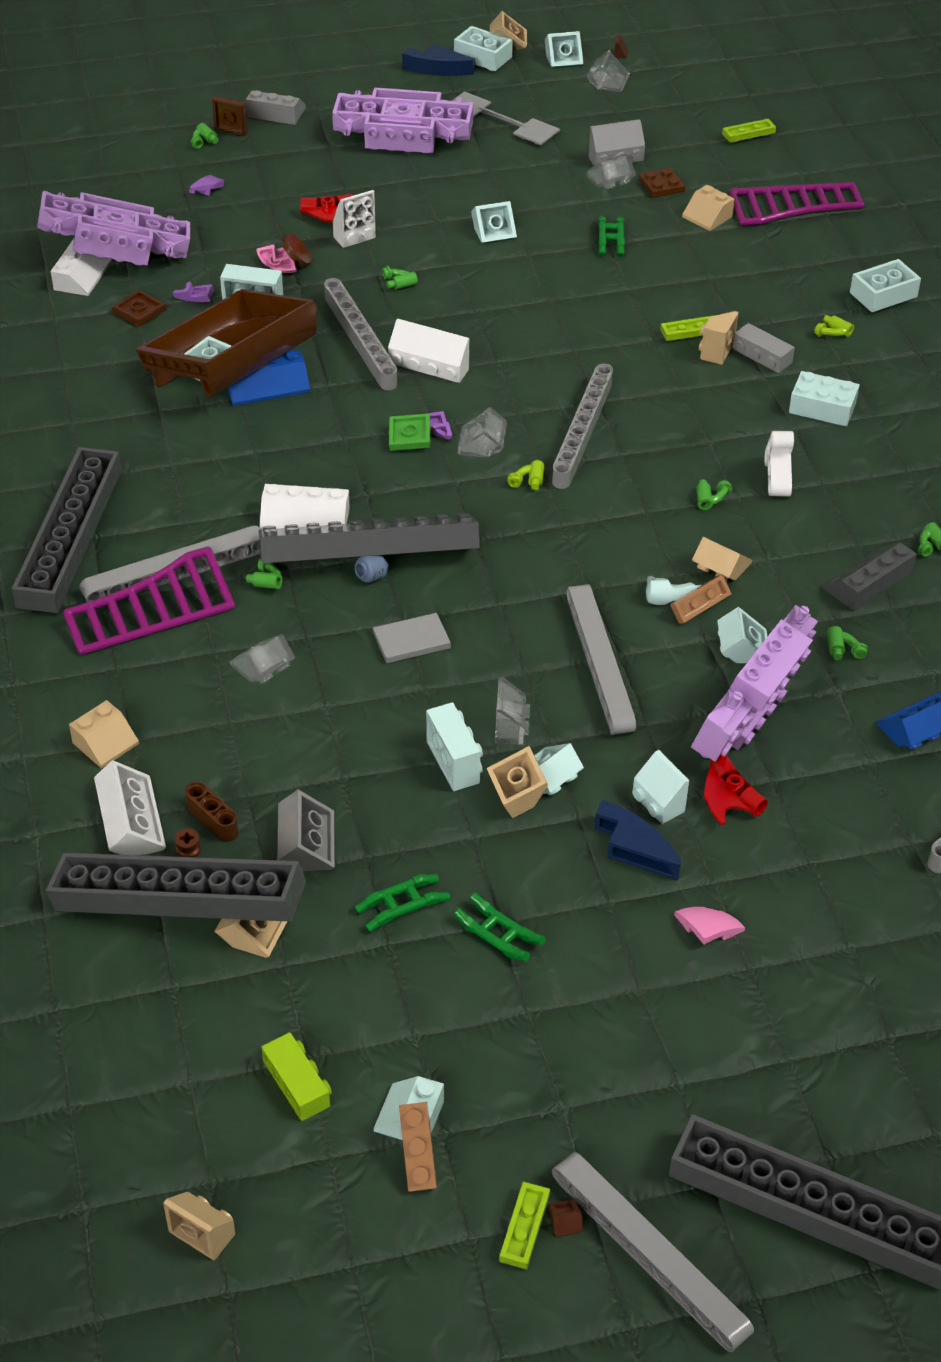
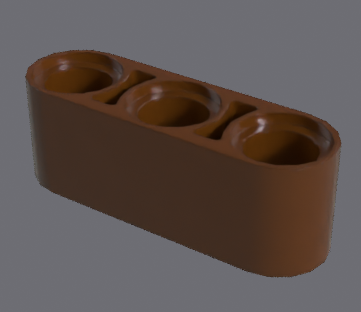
M202 782L189 783L185 788L187 809L221 841L229 842L235 840L239 834L236 813Z

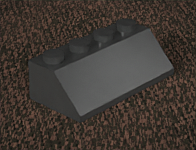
M901 542L880 547L824 583L822 588L850 609L856 611L913 573L917 553Z

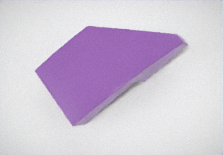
M212 175L205 176L190 186L189 193L195 194L200 192L210 196V190L224 187L225 180Z
M188 282L185 289L175 290L173 295L175 298L185 301L210 302L214 289L212 284L193 287L191 282Z
M444 411L430 413L431 434L448 440L452 439V432L449 422L446 421Z

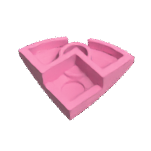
M275 245L257 248L258 256L266 267L282 271V273L297 271V260H292L283 247L276 249Z
M689 907L674 913L687 932L693 931L703 945L719 937L726 940L745 931V927L736 918L720 910L706 907Z

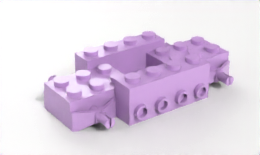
M374 88L372 95H362L360 90H356L355 94L352 95L338 93L332 112L333 130L343 132L345 136H349L351 132L364 133L365 148L372 150L386 149L389 151L433 153L435 138L446 139L448 143L449 141L452 143L453 139L460 141L470 139L473 124V102H462L461 97H459V100L456 97L453 102L441 100V92Z
M47 191L42 192L37 228L46 232H57V234L60 233L65 236L74 235L73 251H77L80 254H93L99 258H113L118 262H132L138 266L148 265L150 251L158 255L166 254V256L170 255L169 257L178 259L186 258L190 242V222L187 220L179 221L174 220L173 216L170 219V215L165 218L154 214L153 207L82 192L80 193V199L77 197H65L63 193L60 196L61 192L57 195Z
M795 605L784 620H780L736 676L725 696L708 715L691 746L703 758H710L716 762L720 755L725 757L731 747L739 750L743 744L748 745L755 736V733H753L754 729L759 731L765 723L766 719L763 717L765 715L770 716L777 705L774 703L776 700L778 702L782 701L788 692L785 690L786 685L790 681L787 677L789 675L793 677L801 666L798 662L802 661L804 663L811 653V650L808 648L816 634V631L813 629L818 621L811 617L808 607L801 606L800 608Z

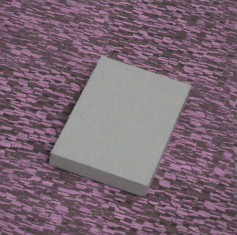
M437 613L373 627V634L386 663L451 648V642Z

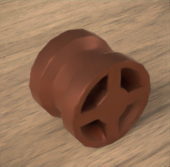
M189 828L182 829L176 833L174 840L177 855L179 857L196 858L201 851L199 834Z

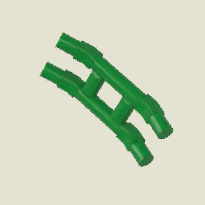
M600 215L598 218L599 256L606 255L607 240L617 241V256L623 257L625 246L624 218L619 215L616 218V223H606V217ZM606 230H617V233H606Z
M418 874L409 880L369 894L363 901L355 905V908L361 914L370 907L372 908L382 901L385 902L388 909L380 912L374 919L365 924L368 930L373 932L378 927L393 921L394 918L421 907L438 904L439 902H447L450 900V894L447 891H435L426 893L421 897L416 888L437 884L439 878L437 874ZM406 891L412 901L398 906L393 896Z
M477 892L469 900L478 907L477 909L483 915L488 917L481 925L471 916H468L461 908H458L453 914L466 930L476 934L502 951L504 955L514 960L518 959L527 962L530 957L529 952L510 944L517 935L528 943L538 945L545 943V936L522 927L496 910L487 900H484ZM497 922L508 929L501 938L489 931Z

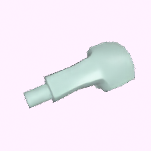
M649 576L647 578L646 599L651 604L666 605L680 599L701 585H695L691 582L673 585L670 584L668 579Z

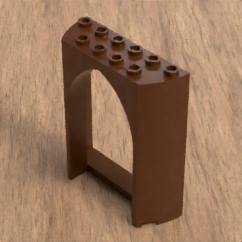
M241 289L138 347L136 352L145 370H150L153 374L157 387L163 386L180 375L200 379L206 398H210L313 337L317 329V306L314 300ZM208 336L231 345V347L211 359L184 354Z

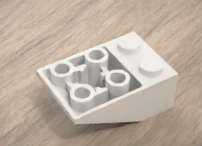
M374 190L340 200L333 219V237L343 248L376 238Z

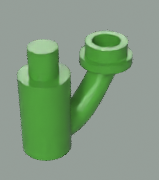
M200 123L193 133L190 144L193 148H201L203 140L200 136L207 142L216 144L218 142L217 134L205 123Z
M389 266L382 268L383 278L391 280L386 282L388 289L394 288L398 290L418 284L415 272L410 273L405 270L390 269Z
M700 480L696 487L698 507L702 510L710 509L713 505L719 503L725 495L732 492V485L726 480L720 481L717 485V494L712 496L711 486L706 480Z
M934 522L926 525L920 535V546L917 549L919 555L927 557L932 554L933 545L931 542L937 549L941 550V529Z
M261 559L258 561V570L262 572H254V574H247L246 582L252 583L254 587L280 589L282 586L280 570L272 563H262Z
M833 626L827 630L829 653L834 657V660H841L843 658L842 655L845 653L844 642L852 646L851 653L855 658L863 659L867 656L868 646L860 643L849 633L843 632L840 627Z

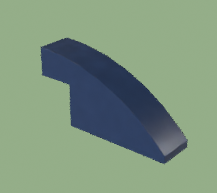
M434 44L424 52L411 48L407 49L402 53V68L418 73L440 76L473 75L475 73V58Z
M602 800L596 812L595 829L612 834L609 841L607 858L678 880L681 860L670 843L639 816L616 804Z

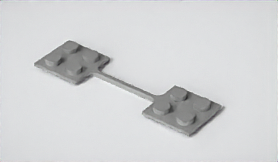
M465 91L457 96L458 100L459 97L462 98V102H473V117L483 112L517 125L520 128L513 132V135L534 142L537 145L544 144L560 131L559 128L534 118L523 124L486 109L491 104L490 101Z

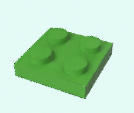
M430 413L390 417V451L430 448Z

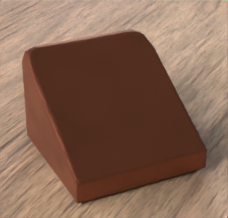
M617 35L614 56L615 58H627L628 49L621 36Z
M574 1199L547 1204L556 1237L581 1233L583 1231L582 1215Z

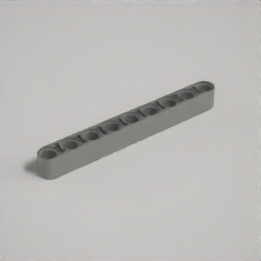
M337 278L327 279L324 282L327 304L379 386L384 390L395 389L397 387V367L342 282Z
M599 364L596 366L553 464L552 484L556 488L564 489L569 487L612 387L613 368L609 364Z
M258 526L247 527L100 573L81 581L79 588L86 602H90L128 588L158 572L183 554L207 546L211 547L219 567L260 554L258 530L261 529ZM205 556L193 560L198 573L211 570ZM185 564L175 570L178 580L190 576ZM166 576L156 582V585L161 586L170 582Z
M586 584L567 587L568 604L610 733L616 735L635 732V715L591 586Z
M572 1152L552 1168V1175L556 1182L725 1350L733 1352L754 1333L750 1320L580 1154Z

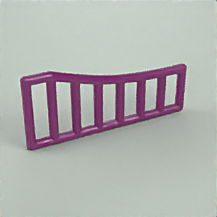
M854 182L733 188L729 190L730 197L734 198V209L742 226L761 225L787 217L815 212L862 209L865 206ZM850 189L855 202H846L841 190ZM833 190L838 203L829 204L824 191ZM816 191L821 205L812 206L807 192ZM799 192L804 207L795 208L789 193ZM773 193H782L788 210L778 211ZM755 194L765 195L772 213L771 215L762 216ZM737 195L748 196L755 218H745Z
M207 546L183 554L158 572L128 588L67 608L63 611V616L78 654L85 655L235 608V602L211 547ZM206 557L225 603L212 606L193 561L194 559ZM184 564L188 569L204 607L202 610L191 612L175 574V570ZM166 576L183 614L170 619L156 585V582ZM147 587L162 621L149 625L136 594ZM126 597L129 598L140 625L139 629L129 632L116 601ZM108 605L119 635L106 638L95 609ZM85 612L97 638V642L87 645L84 644L74 619L75 615Z

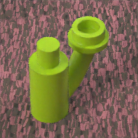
M826 315L823 319L825 323H818L814 333L818 337L823 335H845L849 337L854 330V325L835 315L832 317Z
M535 460L530 465L523 466L517 472L510 473L507 477L509 485L514 488L519 487L523 482V476L529 474L528 482L531 489L538 490L543 484L544 463Z

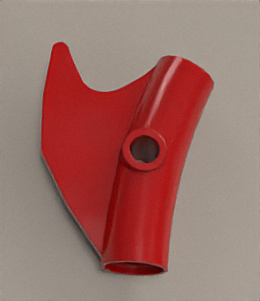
M354 195L301 198V214H308L319 220L333 223L340 200Z
M720 755L716 762L711 760L706 778L704 799L719 825H725V813L729 809L746 811L754 817L762 814L768 805V800L744 779L727 755L725 757Z

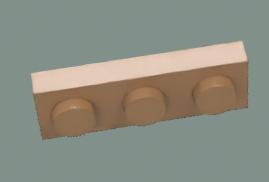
M718 575L671 603L670 606L678 623L682 624L731 595V591L723 575Z
M428 1102L399 1105L408 1192L437 1188Z

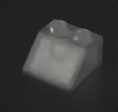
M608 50L594 60L587 77L590 83L595 85L597 89L621 92L630 74L611 51Z
M630 155L599 163L586 172V176L598 188L605 187V189L615 187L616 183L621 185L630 183V179L636 176Z
M489 407L462 426L457 453L466 456L489 457L494 453L500 452L504 446L507 421L493 408Z
M281 634L259 642L230 660L229 663L249 682L260 681V683H263L273 677L271 673L275 670L280 672L290 666L289 662L295 659V656Z
M499 677L495 743L523 744L524 735H529V721H525V718H530V704H526V694L504 677Z

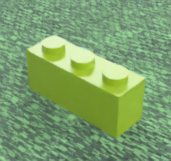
M289 1032L261 1046L264 1064L301 1121L330 1107L329 1095L332 1094L331 1088L325 1079L321 1080L318 1076L319 1071L315 1062L312 1059L308 1060L305 1056L306 1051L300 1040L296 1041Z

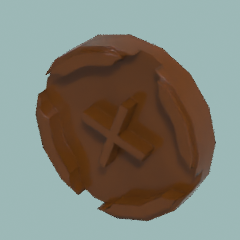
M288 233L282 238V241H284L282 243L286 253L292 260L300 262L299 266L306 267L312 262L309 250L297 236Z

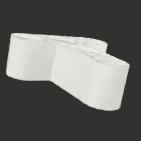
M771 431L764 456L765 466H768L769 496H791L793 431Z

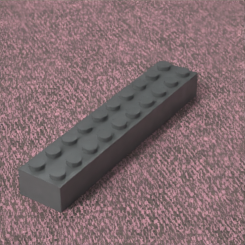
M78 447L12 587L16 608L59 613L121 474L119 452Z
M466 512L457 513L456 517H448V514H437L435 518L419 515L414 516L412 520H406L405 517H394L393 521L375 518L371 519V522L363 523V520H351L350 524L331 521L328 522V525L319 526V523H307V527L288 524L285 525V528L276 529V526H264L263 530H258L262 563L480 548L479 522Z
M63 853L46 888V893L55 911L292 922L306 885V880L299 861Z
M693 1114L691 1115L671 1158L670 1177L941 1290L940 1215Z

